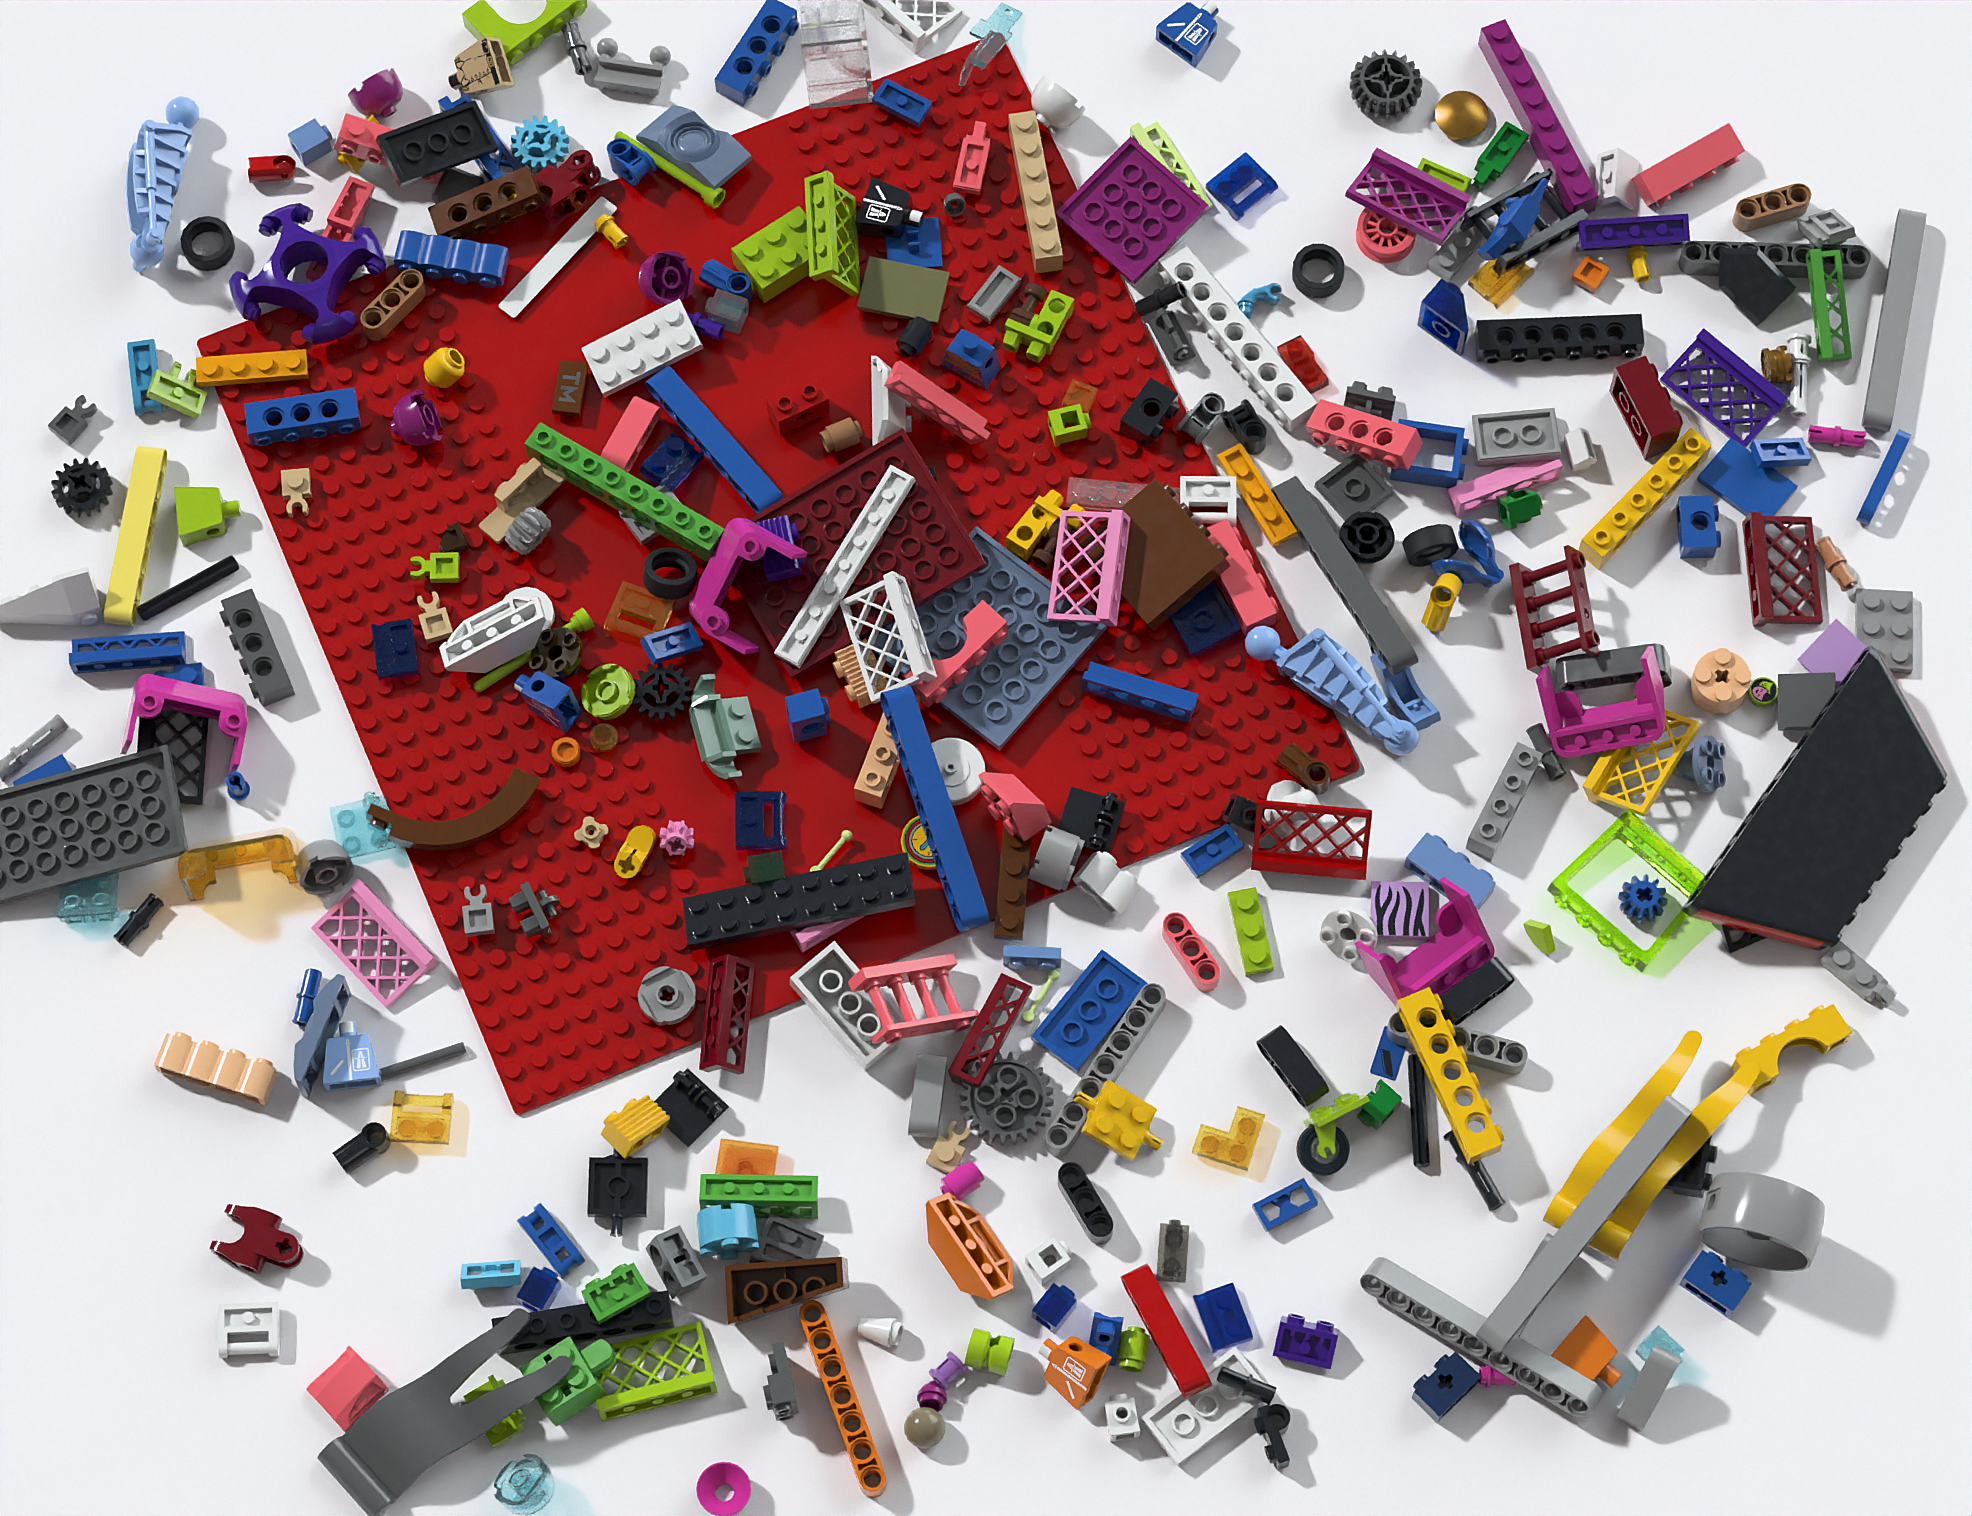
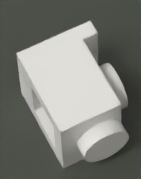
M1053 1236L1025 1255V1264L1040 1285L1043 1286L1047 1281L1071 1265L1070 1256H1072V1253L1064 1241L1058 1242ZM1047 1258H1053L1056 1263L1048 1266L1044 1261Z
M1124 1393L1110 1396V1401L1104 1402L1110 1442L1139 1438L1140 1426L1134 1397L1127 1398V1394ZM1125 1410L1128 1415L1126 1418L1120 1419L1116 1415L1117 1411Z

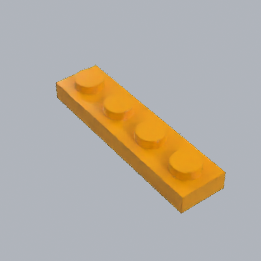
M306 349L196 358V381L198 387L309 379Z
M1239 443L1218 454L1216 460L1227 476H1236V491L1272 548L1297 536L1296 528L1243 445Z

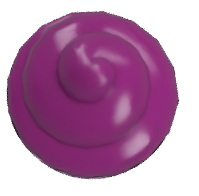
M930 1381L918 1391L917 1401L920 1407H929L939 1412L947 1402V1393L936 1381Z

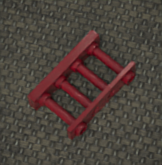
M1570 545L1563 546L1565 560L1534 571L1519 562L1509 565L1526 667L1539 675L1543 667L1548 666L1550 659L1581 648L1582 651L1593 657L1600 656L1598 649L1600 638L1594 627L1584 572L1586 560L1580 551ZM1568 571L1569 586L1536 596L1534 588L1536 581ZM1573 597L1574 612L1544 622L1540 621L1539 611L1541 607ZM1577 622L1580 637L1549 648L1545 647L1543 638L1545 633Z

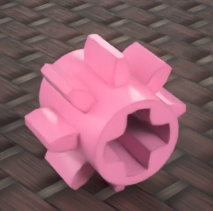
M670 820L667 829H660L659 837L662 838L660 848L666 847L670 856L673 854L684 856L686 848H693L694 839L692 838L694 829H688L684 820L681 822Z

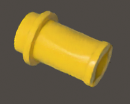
M603 214L594 224L597 227L596 231L598 233L602 232L615 249L623 246L629 238L615 224L613 216Z
M1643 246L1630 248L1627 260L1631 261L1634 281L1642 283L1650 280L1652 276L1646 258L1648 251Z

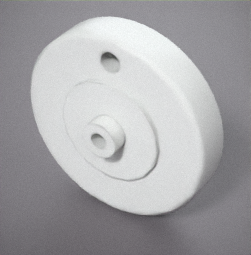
M944 738L933 742L931 745L952 806L970 801L979 793L982 787L978 775L985 772V763L981 753L971 743L959 738Z

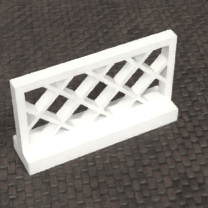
M857 0L915 54L923 49L924 42L960 17L963 12L952 0ZM898 3L913 4L914 13L903 12L898 8ZM917 5L932 6V14L917 13ZM936 6L947 7L951 13L948 15H936ZM917 20L932 21V27L924 31L917 25Z
M894 571L883 575L884 580L839 601L869 697L873 703L881 701V692L906 685L913 686L923 680L930 682L938 678L906 579ZM885 589L887 598L883 607L874 604L877 593ZM860 601L865 603L858 619L852 616L850 606ZM871 606L881 610L875 625L865 622ZM887 613L894 615L895 618L891 632L881 628ZM863 625L873 628L867 644L861 642L859 638ZM879 631L889 635L883 650L873 647ZM895 638L902 640L904 645L899 657L889 653ZM871 650L881 653L875 669L869 667L867 663ZM888 656L897 660L891 675L881 672ZM903 664L910 665L913 676L905 680L898 679L897 677ZM879 675L889 678L885 690L877 693L875 684Z

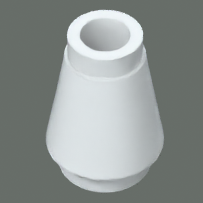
M862 1317L858 1325V1335L890 1348L892 1345L899 1346L904 1326L903 1323L897 1322L896 1318Z

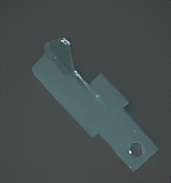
M1002 2L987 20L981 18L969 31V35L981 41L968 55L962 67L958 85L964 86L974 65L982 69L986 68L1012 37L1013 33L1009 32V30L1018 21L1023 12ZM1004 12H1011L1012 15H1006Z

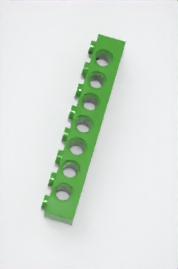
M541 422L524 443L529 459L534 457L544 468L621 511L704 561L709 562L725 530L721 526Z

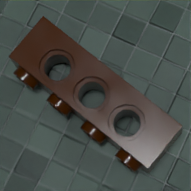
M527 165L430 206L428 211L437 235L452 239H463L472 234L483 233L489 227L498 223L509 222L514 216L524 212L535 211L538 206L545 204L536 177ZM517 194L513 200L508 201L511 195ZM487 205H492L489 210L483 211ZM467 215L463 221L458 222L460 217Z

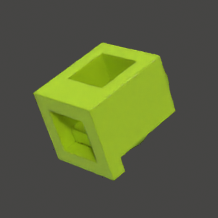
M1080 404L1048 411V426L1055 447H1059L1062 443L1087 437V429L1091 428L1090 418L1087 412H1082Z

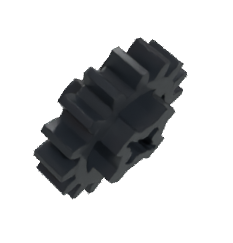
M75 458L73 459L72 466L64 463L65 470L63 472L56 470L55 472L58 480L51 481L54 488L51 493L53 498L56 499L55 502L58 508L63 507L67 515L74 511L76 518L80 517L81 512H85L88 517H91V510L93 509L100 513L99 505L101 503L108 505L109 501L106 496L113 495L110 487L113 482L111 477L108 476L107 469L105 467L101 468L98 461L90 465L88 458H85L83 463L80 464ZM97 478H98L99 481H100V487H99V489L96 488V484H97L96 479H97ZM65 486L68 487L67 497L64 494Z
M661 662L658 663V668L655 669L651 664H648V672L645 673L639 670L640 680L633 679L635 682L633 706L634 708H640L639 713L641 717L648 713L650 722H653L656 717H660L662 724L665 723V717L668 716L672 721H675V713L678 712L684 715L685 709L683 705L690 706L691 700L688 696L693 694L692 687H689L690 679L689 677H683L684 671L682 668L675 672L673 663L664 668ZM661 685H663L664 695H662V700H660L659 690H661Z

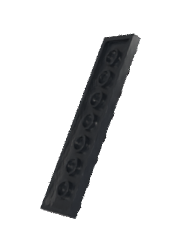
M907 852L682 898L687 942L690 951L916 905Z

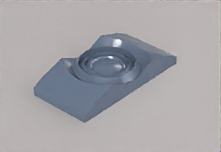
M672 105L636 135L637 141L714 190L723 185L752 160L751 154L728 132L712 128L695 111L682 106Z
M340 974L331 979L314 998V1012L308 1020L303 1037L295 1044L294 1078L302 1096L306 1098L310 1097L324 1063L326 1041L329 1038H334L352 994L345 976Z

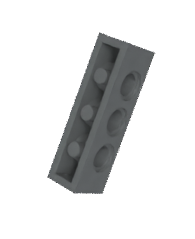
M251 588L220 600L224 609L219 612L225 628L231 626L234 633L229 635L234 650H241L244 657L239 659L244 675L251 674L253 682L249 683V687L254 699L260 698L265 707L295 695L253 589ZM244 621L252 622L251 625L246 628L239 627L240 624ZM254 645L262 646L256 652L249 651V649ZM263 669H271L268 675H259Z

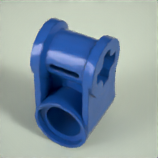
M618 138L610 141L607 145V153L612 171L624 178L632 186L638 185L641 178L657 170L653 158L628 140Z

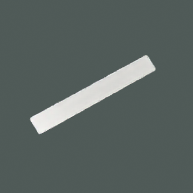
M600 197L499 304V308L515 318L596 232L597 227L594 225L596 220L603 214L611 216L617 207L604 197Z

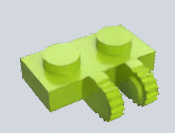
M177 361L174 362L169 374L157 369L153 374L146 397L197 419L201 414L208 392L193 386L196 379V370L191 368L186 374L184 382L177 379L182 366Z

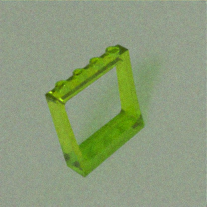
M1626 810L1550 883L1547 891L1554 896V902L1559 908L1564 910L1568 908L1576 915L1575 919L1581 927H1590L1597 933V939L1603 946H1612L1619 953L1618 956L1622 963L1627 966L1633 965L1642 973L1687 921L1689 916L1681 910L1648 950H1642L1569 887L1567 883L1615 839H1619L1688 899L1705 874L1638 816Z

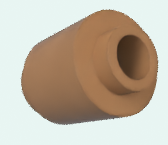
M850 417L825 427L824 431L820 432L822 443L828 453L832 451L837 453L860 443L859 437L863 436L858 421H852Z

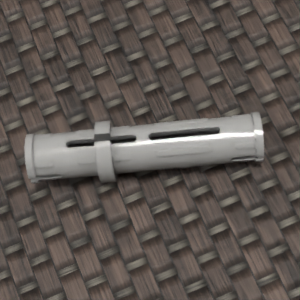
M56 714L54 718L35 731L19 746H13L9 749L10 753L0 760L1 781H4L7 776L21 765L25 767L28 764L27 760L48 745L65 729L69 728L59 714ZM49 730L51 731L47 736H45V737H44L42 740H40L37 744H35L34 746H32V744H33L35 741H37L40 737H42L45 733H47ZM26 749L28 750L26 753H24L22 756H20L16 761H14L11 765H9V762H11L14 758H16V757H17L19 754H21L24 750H26Z

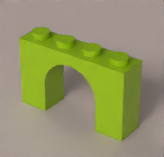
M479 0L462 13L464 27L478 41L485 36L501 38L508 65L510 66L511 64H517L523 58V55L531 49L541 46L544 40L551 34L561 31V27L565 23L581 16L588 7L587 0H546L547 4L543 13L535 20L522 24L504 20L485 0Z

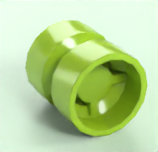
M974 1328L964 1365L977 1369L986 1366L989 1372L1005 1376L1015 1338L1000 1334L994 1338L991 1332Z

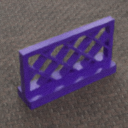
M1704 328L1696 336V340L1659 380L1729 439L1733 438L1745 448L1774 416L1787 406L1788 396ZM1696 349L1699 350L1706 357V365L1690 366V355ZM1722 369L1727 374V382L1711 383L1710 370ZM1687 371L1688 385H1675L1669 380L1675 372ZM1690 371H1707V383L1691 384ZM1730 377H1732L1735 381L1730 382ZM1743 386L1748 391V399L1732 400L1731 387ZM1711 388H1728V401L1712 402ZM1708 389L1709 402L1697 403L1692 399L1691 390ZM1751 394L1757 399H1751ZM1752 404H1764L1771 411L1765 417L1753 418ZM1749 405V418L1733 419L1732 406ZM1729 406L1730 419H1716L1713 416L1712 407ZM1750 423V433L1744 440L1734 433V424ZM1753 423H1759V424L1754 428Z

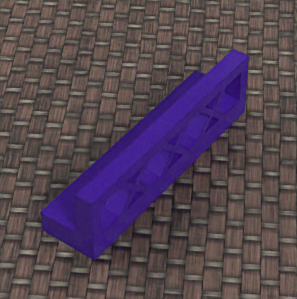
M1688 214L1579 220V241L1576 243V251L1627 249L1635 246L1684 245L1690 241Z

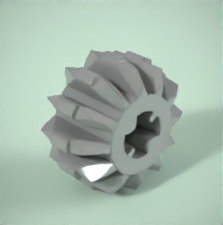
M535 507L526 508L509 525V529L505 532V541L514 551H518L521 555L529 554L547 536L551 529V521L541 510L539 511Z

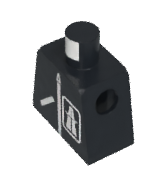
M871 177L855 221L857 233L864 236L901 238L906 225L921 228L924 212L912 209V197L909 192Z

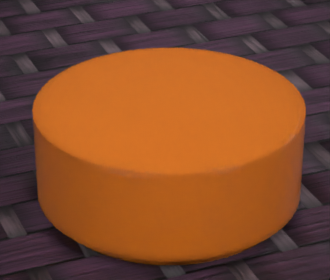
M563 737L553 744L552 756L555 763L561 767H571L579 761L581 751L576 740Z

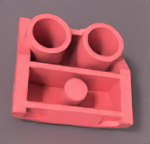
M350 1346L306 1388L307 1392L313 1396L345 1433L370 1407L389 1391L378 1375Z

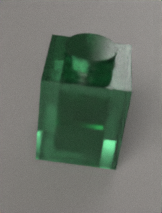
M781 851L747 856L748 866L743 867L745 884L761 885L786 879Z

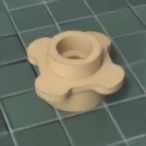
M588 816L583 819L582 827L580 830L575 831L574 836L577 841H582L589 848L596 849L600 846L603 837L608 834V827L605 824L595 822L593 817ZM589 831H594V834L590 835Z

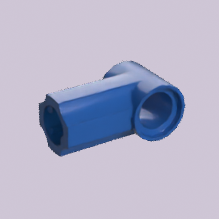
M714 259L707 260L702 267L699 275L700 281L728 296L734 305L744 306L751 302L753 290L750 278L746 273L741 271L735 272ZM738 287H744L743 290H740V291H736V290H735V289L738 288Z

